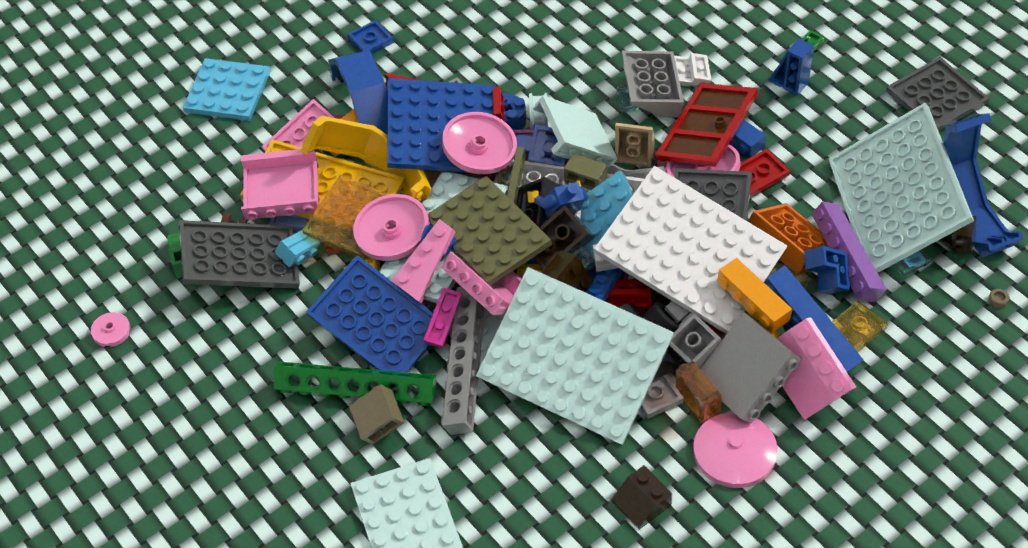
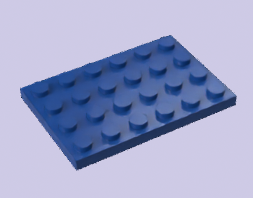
M358 255L306 311V314L377 370L408 373L431 346L424 343V337L433 312Z

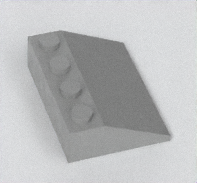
M622 51L630 104L661 117H679L684 100L674 52Z

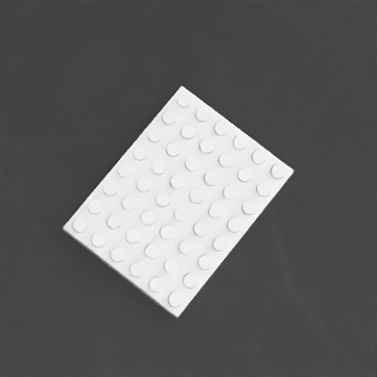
M654 166L598 242L593 252L727 334L746 309L739 302H736L726 289H722L717 282L719 269L735 258H738L764 282L784 253L787 245Z

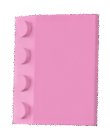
M811 318L804 319L777 338L789 350L802 358L798 363V367L790 373L782 387L804 420L856 388V385Z

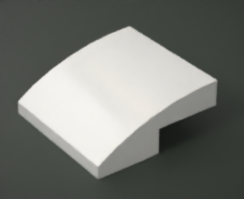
M691 53L689 58L674 56L680 86L699 85V83L711 82L707 55Z

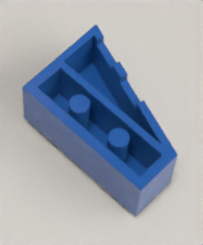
M798 39L787 50L768 81L798 96L809 84L814 45Z

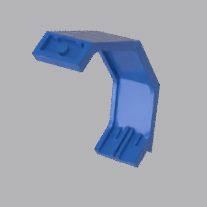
M370 50L328 59L330 77L332 81H335L337 77L342 76L350 93L358 123L375 126L387 134L388 91Z
M990 113L978 114L946 125L943 145L972 216H976L974 247L981 257L1015 246L1017 241L1023 239L1022 232L1009 231L990 207L978 167L977 151L981 126L983 123L991 121Z

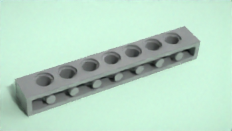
M457 287V292L462 293V298L450 332L451 346H449L448 375L445 381L446 394L443 399L444 412L441 417V424L450 435L473 432L478 377L476 375L480 364L485 308L463 287Z

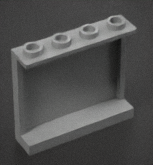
M743 312L696 373L695 377L737 416L752 424L760 416V412L766 404L771 402L776 391L784 385L790 373L798 367V363L802 358L794 354L770 334L754 317Z

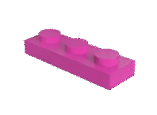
M443 287L424 337V343L443 349L462 298L461 292Z

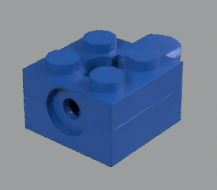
M535 125L533 136L522 134L516 136L517 147H524L525 153L529 154L528 161L566 166L567 159L554 155L551 150L558 142L551 127Z

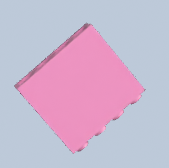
M301 149L241 155V162L244 168V207H241L244 219L255 220L258 218H274L277 216L319 212L318 162L315 149L307 155L301 152Z
M453 252L449 253L441 267L492 315L506 314L522 280L512 271L489 286Z

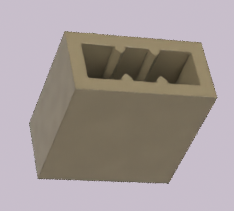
M381 384L372 388L370 392L358 398L356 402L349 406L361 440L370 444H375L404 424L393 391Z

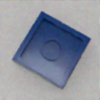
M377 20L347 34L348 39L359 51L370 50L371 54L394 43V38Z

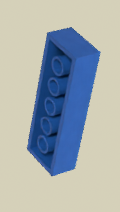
M785 265L766 278L764 283L792 308L790 321L783 325L785 332L804 319L811 318L848 374L864 360Z

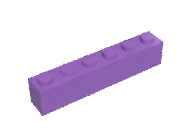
M822 201L811 215L828 246L847 252L849 284L858 301L876 302L887 290L840 205Z

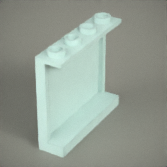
M542 96L532 107L533 110L546 114L558 140L551 149L554 155L570 159L572 154L575 153L607 164V167L618 160L596 113L546 96Z

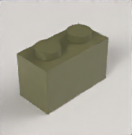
M575 153L572 154L564 167V181L575 183L577 180H580L581 187L590 190L607 178V164Z

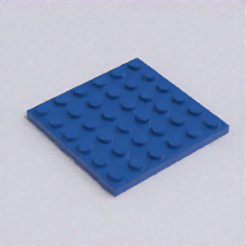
M388 78L387 168L467 172L455 166L445 155L442 147L443 132L448 122L460 114L483 112L494 115L493 87H496V85Z

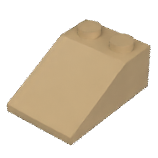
M616 123L615 154L618 158L616 163L651 167L655 140L653 127Z

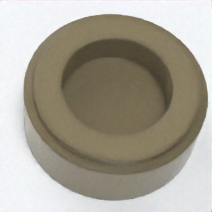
M994 289L990 292L988 301L991 306L1001 309L1008 305L1010 297L1005 290Z

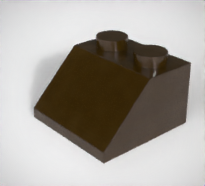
M643 465L626 478L613 496L612 502L640 530L671 507L672 493Z

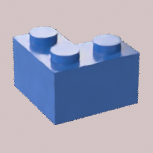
M826 246L804 251L805 270L818 273L817 284L819 292L832 295L850 290L847 252Z

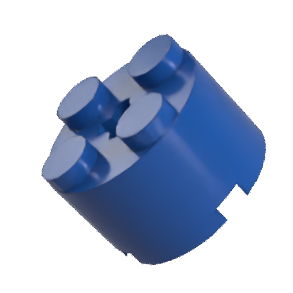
M503 93L505 122L512 130L524 129L526 126L525 100L515 95Z

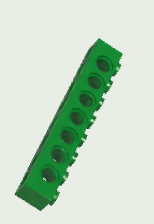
M278 362L274 366L273 389L280 390L281 393L299 391V394L302 395L319 393V396L328 397L333 394L338 395L339 398H350L351 396L360 398L372 390L371 382H376L378 385L381 384L391 389L390 384H396L399 391H393V394L398 403L408 404L410 402H417L418 405L427 406L435 400L437 375ZM292 375H297L300 383L294 382ZM312 377L319 379V385L312 382ZM332 378H335V379L338 380V382H339V386H338V387H337V386H334V385L332 384V382H331V379H332ZM351 380L357 381L359 388H354L351 385ZM410 386H416L419 390V393L415 394L411 392Z

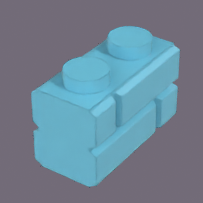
M304 228L280 241L275 254L280 259H283V262L288 267L295 264L300 265L307 257L313 258L318 253L317 248L320 245V241L315 236H312V233L307 228Z

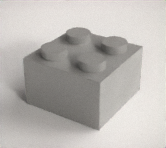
M694 313L674 332L675 334L669 346L697 373L722 339Z

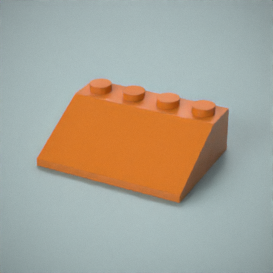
M787 203L753 211L748 220L752 225L787 245L779 261L783 262L798 275L809 272L805 270V250L820 246L829 247L821 231Z

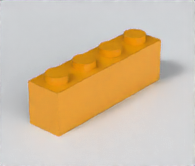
M735 258L719 269L717 278L719 286L722 289H726L736 302L743 305L746 311L760 322L762 327L767 328L773 333L790 321L792 308L738 258Z

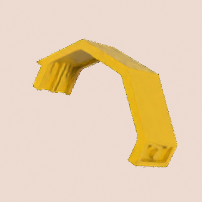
M321 116L312 122L300 150L307 155L314 149L359 157L380 171L404 177L405 183L401 188L403 195L411 196L421 204L424 200H427L432 189L423 170L387 168L386 133L372 125Z

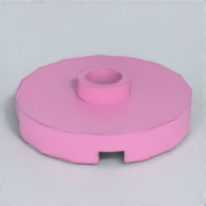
M106 313L99 316L93 322L91 335L98 345L102 347H115L122 344L128 338L131 326L128 319L121 313Z

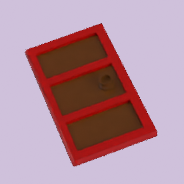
M699 83L654 158L662 161L716 167L759 93L758 88Z

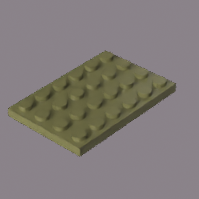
M487 176L428 213L431 226H434L440 219L456 231L454 238H456L457 243L452 249L489 286L552 245L551 239Z

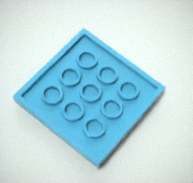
M205 58L183 105V111L185 113L250 121L271 72L270 66Z
M621 170L589 191L588 200L582 205L580 220L595 236L584 248L578 251L591 262L585 267L587 271L595 266L592 245L598 244L633 196L632 189Z

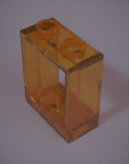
M694 361L679 366L676 370V388L683 396L684 403L698 421L703 424L708 419L721 413L722 395Z

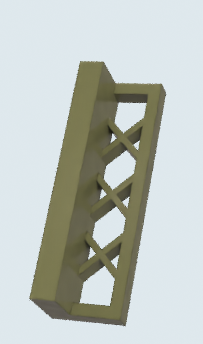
M524 147L516 148L513 165L507 166L506 170L504 168L499 171L497 184L509 186L507 196L516 205L526 157ZM510 172L511 179L506 184L503 176Z

